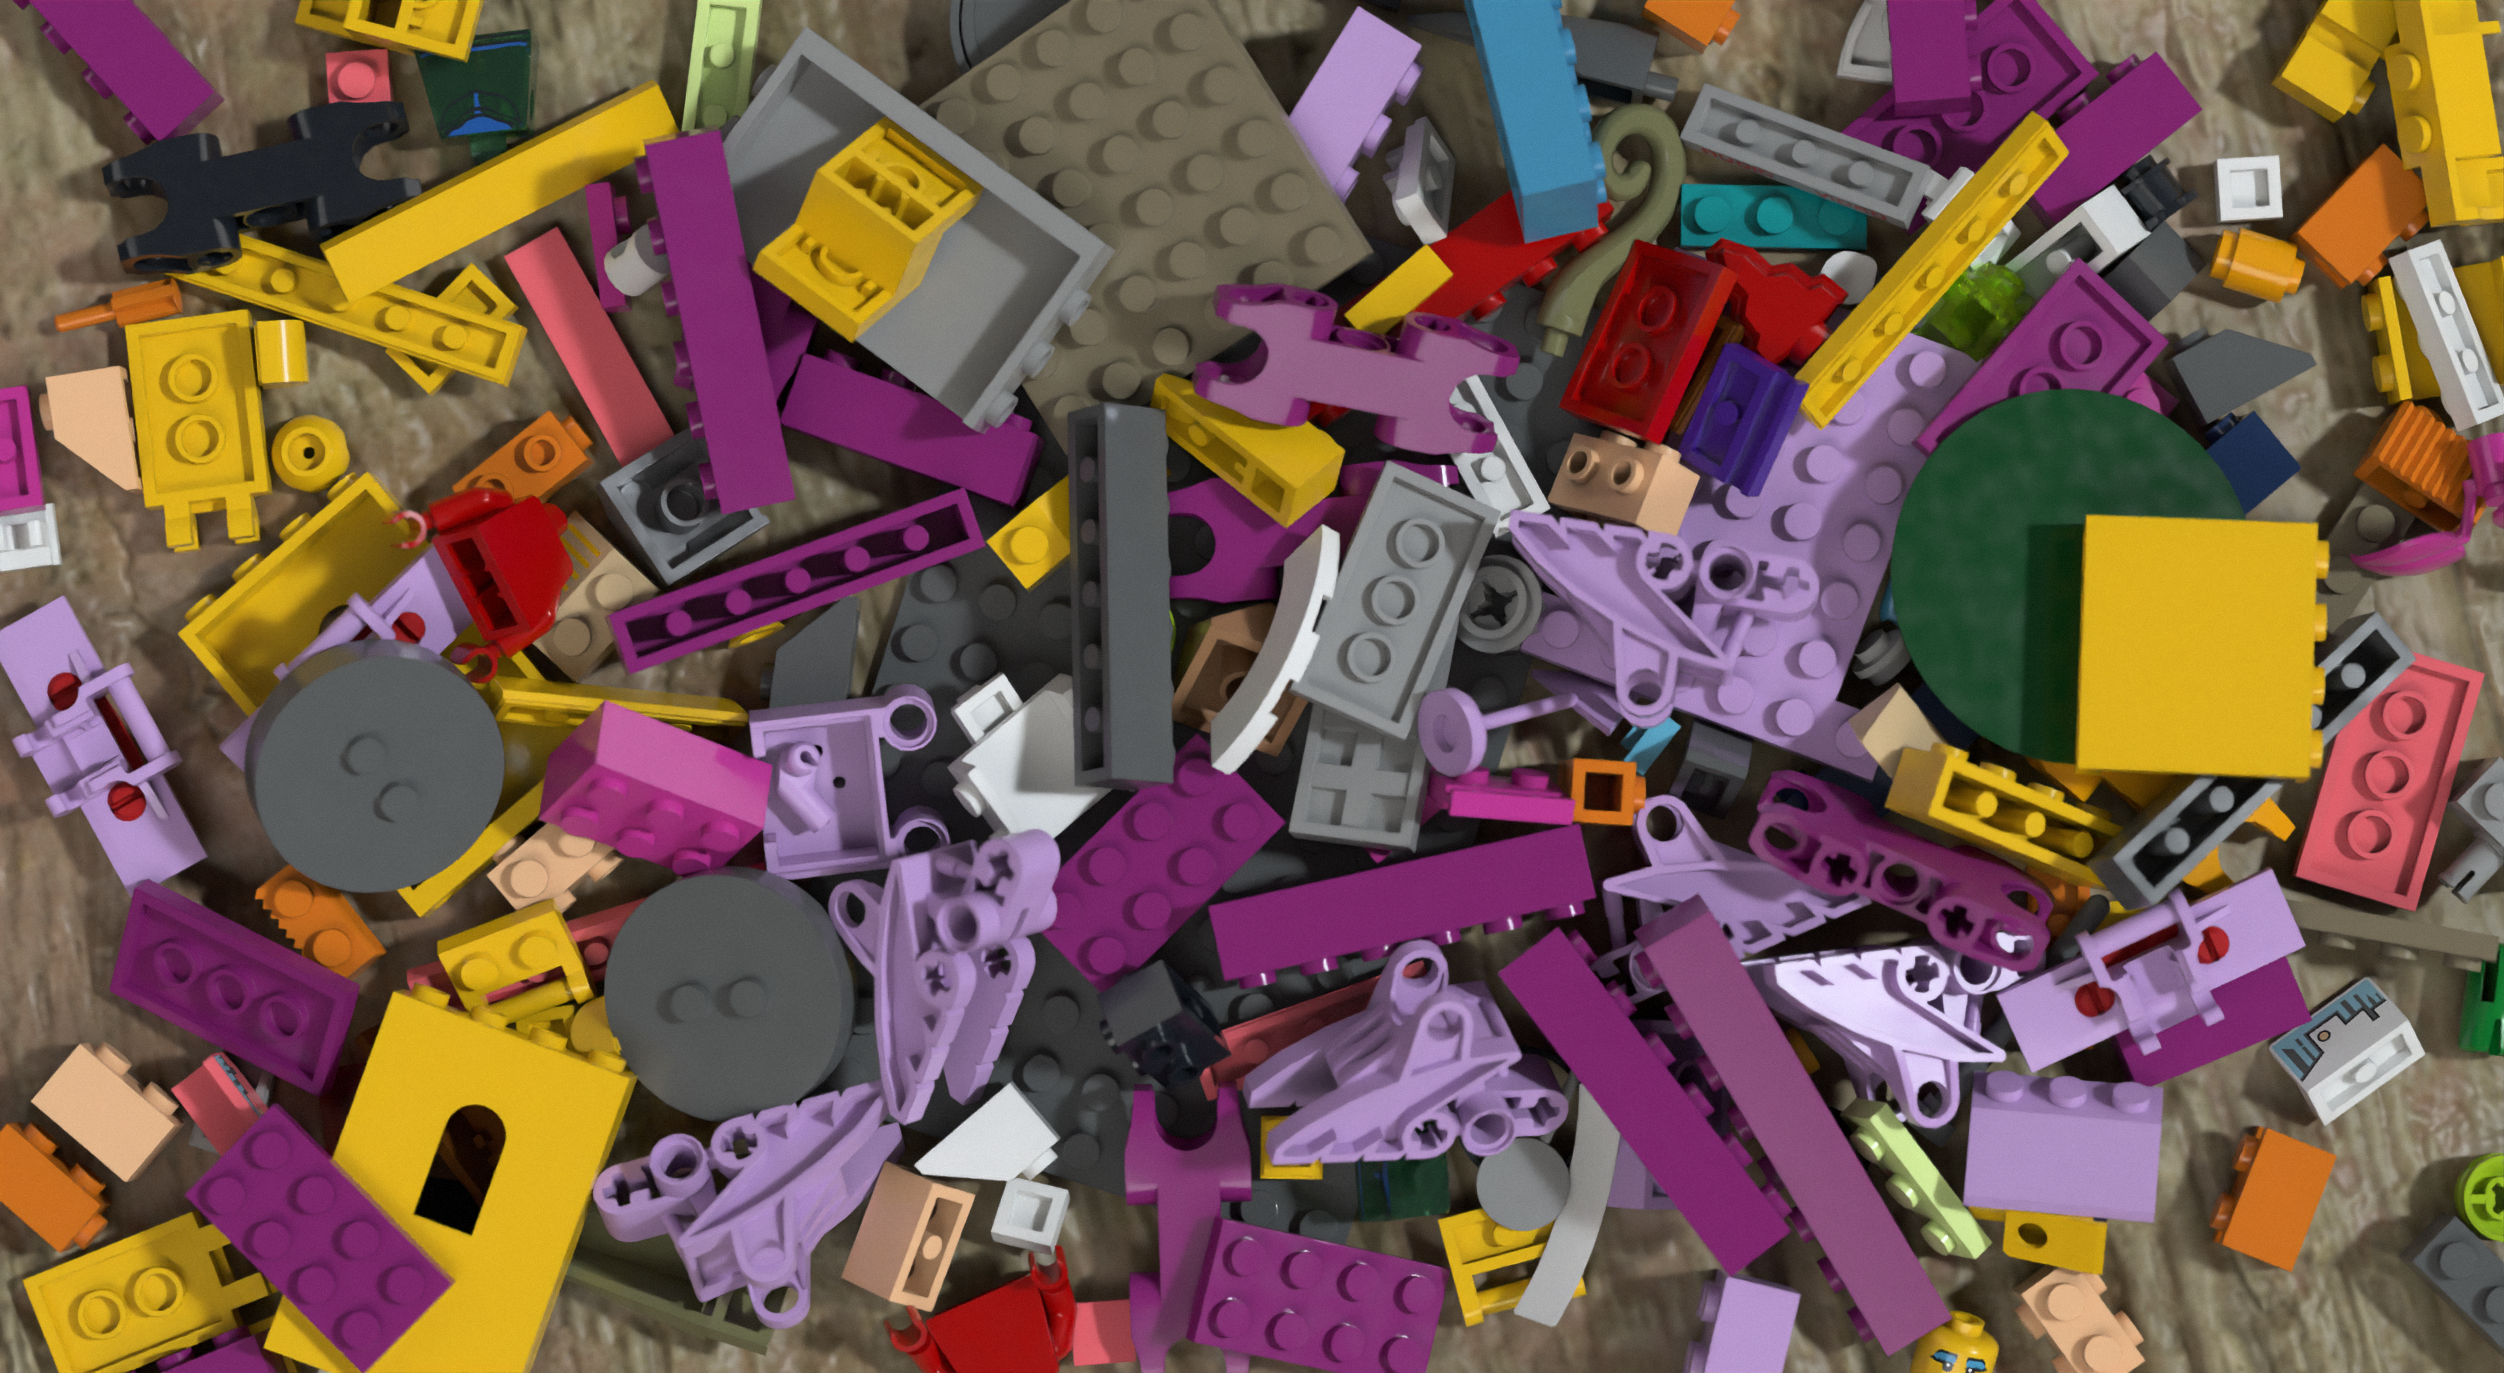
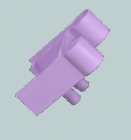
M902 684L893 687L883 696L749 711L753 756L755 759L772 765L763 828L767 872L783 877L786 880L890 868L893 860L922 853L908 848L904 843L907 833L919 826L929 827L939 835L936 845L930 850L950 845L949 831L944 817L937 810L929 806L917 805L907 808L898 816L894 825H888L879 737H884L891 746L905 751L923 748L931 741L936 732L937 718L932 698L924 689L916 685ZM914 704L925 712V718L916 729L910 731L900 730L890 721L893 711L901 705ZM805 741L814 746L819 745L816 749L820 755V764L817 766L814 789L836 813L816 833H813L775 792L777 759L784 746L790 742Z

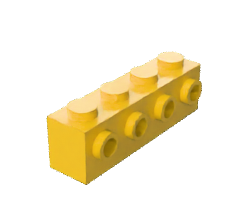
M1932 742L1930 751L1904 747L1885 808L2073 885L2110 892L2086 863L2124 828L2110 822L2112 813L2080 802H2076L2075 807L2063 802L2065 796L2063 792L2029 782L2028 787H2025L2015 782L2017 777L2015 772L1985 762H1981L1980 767H1977L1967 762L1969 756L1967 752L1946 744Z

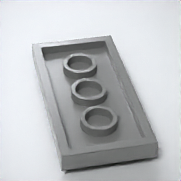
M1389 460L1383 463L1338 568L1333 598L1331 601H1324L1312 629V632L1320 636L1319 641L1300 682L1297 683L1291 680L1286 692L1400 743L1405 741L1501 511Z

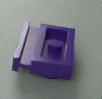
M1726 343L1677 451L1681 454L1683 460L1724 484L1733 485L1741 490L1740 493L1746 497L1759 496L1810 384L1786 374V370L1738 343Z

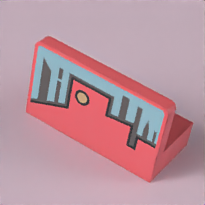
M225 1051L211 1054L202 1061L203 1065L171 1089L221 1157L268 1110V1107Z

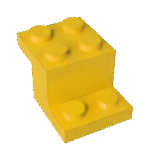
M301 0L295 23L301 27L418 57L419 51L467 63L484 0Z
M885 115L816 171L795 223L759 252L753 270L849 341L853 342L921 285L943 233L978 204L985 187Z

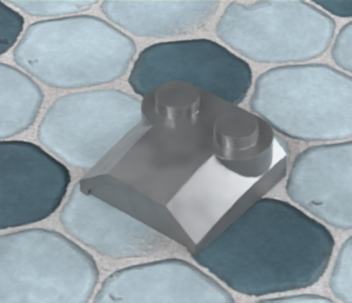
M690 427L605 478L596 486L608 519L645 574L664 591L675 584L686 581L694 572L770 523L766 514L762 515L757 507L722 515L717 498L705 501L698 464L710 462L705 438L693 440Z

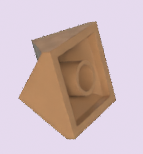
M1271 601L1212 617L1189 626L1172 680L1174 687L1172 702L1173 721L1211 734V720L1223 709L1240 687L1266 640L1277 607ZM1289 679L1277 704L1270 712L1276 715L1278 719L1255 748L1258 751L1278 757L1308 702L1286 692L1291 679Z

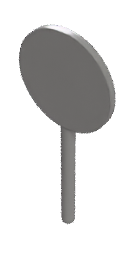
M1572 1070L1562 1087L1568 1104L1580 1081ZM1556 1129L1548 1134L1539 1135L1538 1139L1516 1137L1507 1149L1495 1155L1485 1156L1481 1162L1476 1180L1477 1195L1484 1211L1501 1226L1517 1231L1535 1230L1549 1224L1563 1210L1569 1196L1570 1177L1563 1158L1549 1145Z

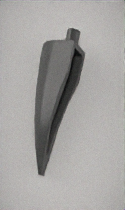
M1466 11L1408 15L1406 22L1408 26L1475 47ZM1560 14L1563 28L1569 27L1577 58V64L1574 65L1577 84H1584L1588 97L1622 106L1642 103L1644 95L1669 102L1674 101L1679 78L1650 71L1660 32L1634 25Z

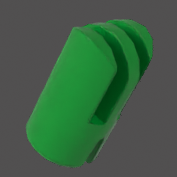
M2500 942L2496 963L2487 962L2482 1001L2481 994L2486 961H2482L2481 972L2467 971L2457 1043L2460 1050L2473 1053L2488 1051V1055L2504 1057V943Z

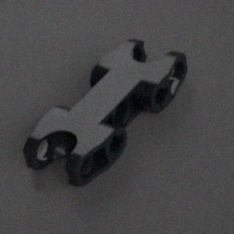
M339 101L304 109L292 114L287 119L286 125L290 142L233 155L223 156L220 140L216 135L195 133L156 141L138 152L119 158L102 168L104 183L111 197L123 199L138 196H156L168 202L166 216L154 230L127 238L123 243L117 245L120 263L126 274L177 273L189 275L221 268L238 261L242 257L240 233L304 219L307 221L310 238L313 241L326 242L424 193L419 179L404 177L391 180H374L360 172V165L364 156L373 147L399 139L410 131L403 102L379 101L356 103Z

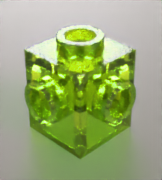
M1988 261L1970 273L1966 269L1943 294L1942 298L1946 302L1930 323L1942 332L1957 349L1965 352L1974 361L1978 362L1995 348L2036 299L2025 291L2026 285L2024 281L2014 271L2002 265L1996 266L1991 261Z

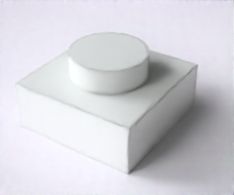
M2279 155L2216 159L2213 162L2217 223L2279 220L2283 217Z
M1016 1177L1012 1181H1007L991 1229L993 1241L1053 1256L1070 1202L1068 1190Z

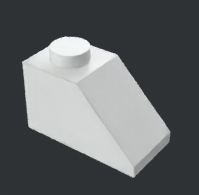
M2113 184L2079 206L1997 271V273L2027 311L2071 260L2079 257L2096 274H2100L2151 233Z
M1011 1081L914 1165L923 1175L1012 1181L1022 1172L1031 1181L1058 1157L1050 1147L1061 1137L1015 1083Z

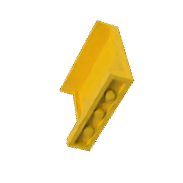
M2086 515L2083 523L2074 774L2100 775L2102 771L2295 779V783H2305L2310 778V768H2321L2322 730L2311 729L2312 705H2323L2325 669L2324 667L2313 665L2314 641L2325 642L2326 604L2315 603L2316 578L2326 579L2328 574L2329 543L2326 540H2317L2318 523Z

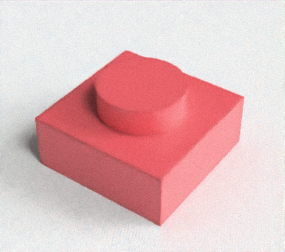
M388 49L325 53L329 104L339 101L356 103L394 102L391 52Z

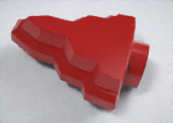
M1720 238L1705 252L1707 261L1723 265L1739 275L1727 301L1731 304L1729 319L1744 327V337L1741 342L1745 348L1777 366L1782 365L1789 359L1801 370L1834 333L1826 323L1844 303L1849 294L1827 275L1820 274L1810 277L1793 263L1771 265L1754 248L1724 238Z

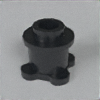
M2151 154L2120 175L2127 186L2119 191L2122 196L2127 195L2145 220L2143 224L2149 231L2199 196L2194 188L2185 193L2166 166L2171 163L2168 157L2157 163Z

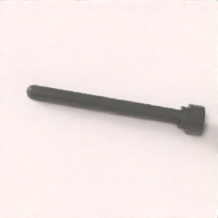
M2095 894L2086 900L2046 952L2044 971L2076 956L2080 949L2074 935L2085 930L2088 931L2089 935L2093 934L2110 911V902L2105 896ZM2003 1010L1999 1012L1981 1035L1982 1038L2000 1049H2003L2014 1035ZM1960 1062L1958 1065L1959 1105L1973 1088L1974 1071L1985 1072L1992 1062ZM1940 1089L1936 1095L1929 1092L1923 1101L1917 1098L1918 1109L1925 1117H1931L1939 1111L1942 1103ZM1956 1112L1951 1120L1937 1128L1918 1127L1907 1119L1905 1121L1932 1143L1942 1148L1957 1129L1953 1123L1959 1114Z

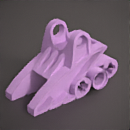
M1511 510L1508 529L1509 533L1513 536V547L1537 577L1580 615L1615 660L1616 696L1618 698L1619 710L1628 723L1641 729H1651L1662 725L1671 716L1675 704L1679 673L1723 686H1729L1732 683V669L1741 652L1742 643L1754 617L1782 622H1797L1806 618L1815 609L1818 601L1819 581L1815 570L1806 561L1795 557L1749 551L1733 543H1723L1710 548L1702 557L1701 562L1693 561L1688 545L1681 538L1669 533L1648 531V537L1646 538L1641 529L1604 524V530L1602 531L1596 522L1560 517V523L1558 524L1551 515ZM1669 561L1677 564L1674 570L1670 571L1668 580H1659L1653 577L1656 571H1660L1662 562ZM1732 570L1738 572L1744 578V582L1740 587L1732 591H1723L1716 588L1711 583V579L1718 572ZM1759 570H1766L1764 584L1783 586L1787 576H1795L1799 578V588L1808 591L1807 594H1797L1794 604H1786L1782 602V593L1780 591L1762 587V601L1754 600ZM1695 589V601L1692 619L1690 620L1676 605L1682 603L1690 595L1691 590ZM1738 615L1729 636L1726 637L1720 650L1711 641V638L1721 616ZM1641 683H1651L1662 690L1661 697L1650 706L1636 705L1628 696L1630 691Z
M1661 795L1645 799L1644 809H1640L1637 814L1633 815V826H1630L1632 837L1645 867L1600 879L1596 884L1598 890L1602 891L1612 950L1598 955L1597 958L1599 960L1589 968L1599 978H1608L1620 973L1612 962L1623 956V971L1633 989V993L1627 995V997L1633 1004L1663 991H1668L1664 983L1652 989L1648 980L1639 971V966L1633 956L1644 949L1637 938L1627 943L1623 920L1622 896L1636 900L1640 928L1664 914L1661 905L1675 907L1699 893L1720 928L1723 929L1739 960L1745 958L1744 953L1746 952L1754 954L1786 940L1784 935H1798L1825 923V918L1827 917L1835 919L1872 902L1870 898L1857 892L1844 896L1827 894L1796 880L1782 870L1763 861L1758 856L1711 840L1686 804L1674 796ZM1656 806H1662L1670 810L1676 821L1675 832L1671 838L1664 842L1652 838L1646 827L1647 815ZM1624 983L1618 984L1626 994V985Z
M1028 829L994 838L984 843L979 851L977 842L972 839L899 858L891 862L884 889L875 883L856 879L842 882L834 888L830 895L828 904L829 917L835 930L858 960L875 977V1029L880 1074L890 1115L903 1125L922 1119L935 1087L934 1080L938 1079L942 1068L944 1069L949 1094L952 1098L963 1106L981 1100L994 1068L993 1061L998 1059L1009 1032L1008 1025L1012 1024L1024 996L1022 989L1027 988L1034 972L1036 962L1035 951L1026 936L1046 930L1056 918L1057 902L1052 885L1059 870L1060 854L1055 840L1043 830ZM850 892L856 895L865 905L866 914L861 925L855 923L847 912L846 902ZM1000 948H1005L1009 955L1005 958L998 957V951ZM1011 960V968L1004 970L1000 962Z
M1999 930L1997 933L1998 943L2008 952L2023 953L2033 945L2031 935L2017 936L2004 930ZM1919 937L1911 940L1905 946L1889 947L1887 945L1863 944L1848 946L1847 948H1833L1807 953L1742 960L1741 963L1771 1014L1799 1029L1815 1034L1843 1057L1858 1099L1876 1101L1875 1093L1878 1085L1885 1080L1891 1088L1897 1103H1899L1893 1112L1901 1122L1907 1119L1918 1127L1937 1128L1951 1120L1958 1109L1960 1098L1958 1062H2003L2006 1058V1053L2002 1049L1980 1036L1982 1024L1980 1020L1984 994L1994 990L2009 988L2043 972L2046 966V952L2044 950L2034 970L2010 971L1966 956L1942 945L1933 937ZM1931 1081L1940 1089L1942 1103L1939 1111L1927 1118L1918 1109L1917 1093H1919L1921 1085Z
M1425 940L1407 942L1399 946L1391 954L1366 1010L1328 1025L1279 1051L1245 1076L1242 1091L1249 1108L1289 1107L1294 1102L1296 1106H1305L1268 1132L1266 1150L1272 1165L1307 1164L1315 1162L1318 1158L1320 1163L1355 1162L1360 1157H1362L1363 1161L1398 1160L1402 1156H1405L1406 1160L1427 1159L1445 1152L1453 1144L1456 1136H1460L1467 1150L1475 1155H1495L1507 1149L1515 1137L1539 1136L1557 1129L1565 1121L1569 1112L1568 1101L1547 1060L1536 1054L1520 1053L1487 982L1480 980L1448 985L1447 962L1440 948L1431 941ZM1427 957L1433 960L1431 970L1427 975L1418 979H1407L1402 976L1404 967L1415 958ZM1428 1120L1435 1121L1436 1127L1428 1125L1429 1132L1424 1134L1416 1133V1127L1421 1130L1423 1129L1422 1122Z
M880 1079L846 1088L841 1097L839 1091H834L804 1099L798 1108L796 1102H794L790 1106L781 1105L760 1111L755 1119L753 1113L730 1119L722 1123L715 1130L711 1139V1148L703 1149L702 1144L697 1139L686 1134L667 1136L654 1146L650 1156L605 1169L597 1177L593 1186V1197L607 1232L616 1240L636 1242L669 1233L675 1244V1249L686 1266L698 1301L706 1302L748 1285L751 1301L759 1321L770 1328L786 1329L800 1323L810 1309V1253L824 1234L844 1220L874 1191L884 1162L889 1161L896 1164L906 1149L898 1122L879 1127L890 1113L883 1082ZM745 1139L749 1146L750 1156L737 1160L733 1153L732 1142ZM718 1168L728 1178L726 1188L718 1190L711 1171L712 1169ZM659 1192L661 1197L654 1199L652 1193ZM630 1201V1204L622 1206V1203ZM786 1286L798 1293L796 1305L785 1313L776 1314L764 1307L766 1295L775 1288Z

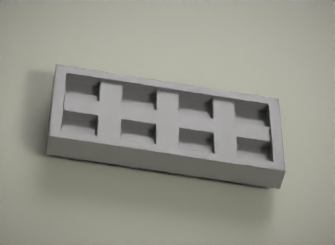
M1460 614L1456 618L1424 697L1431 691L1445 689L1447 686ZM1313 704L1289 833L1298 839L1415 854L1432 765L1420 744L1417 730L1418 711L1405 741L1400 743Z

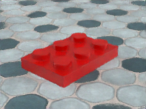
M1636 239L1558 407L1574 417L1660 446L1739 275L1723 265Z

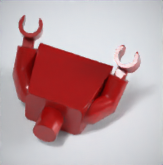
M469 487L428 503L429 510L419 514L409 510H398L388 513L382 519V525L393 524L405 519L410 529L406 539L390 544L391 547L414 548L423 542L428 530L436 528L438 534L431 538V541L484 642L490 641L483 647L471 642H464L456 646L451 653L450 660L457 665L466 664L474 656H478L476 667L465 674L470 682L482 684L491 681L496 675L498 659L506 654L508 659L512 658L552 629L556 620L561 589L573 573V563L560 539L568 528V521L566 515L558 506L551 503H541L540 499L532 494L514 499L505 489Z
M1056 1245L1057 1260L1050 1265L1037 1263L1034 1251L1029 1252V1273L929 1316L925 1320L928 1330L917 1308L913 1305H908L905 1308L912 1323L907 1328L894 1329L888 1319L884 1321V1327L893 1346L899 1351L906 1352L921 1373L1059 1372L1061 1369L1060 1360L1065 1358L1072 1350L1078 1312L1068 1278L1065 1250L1062 1246Z

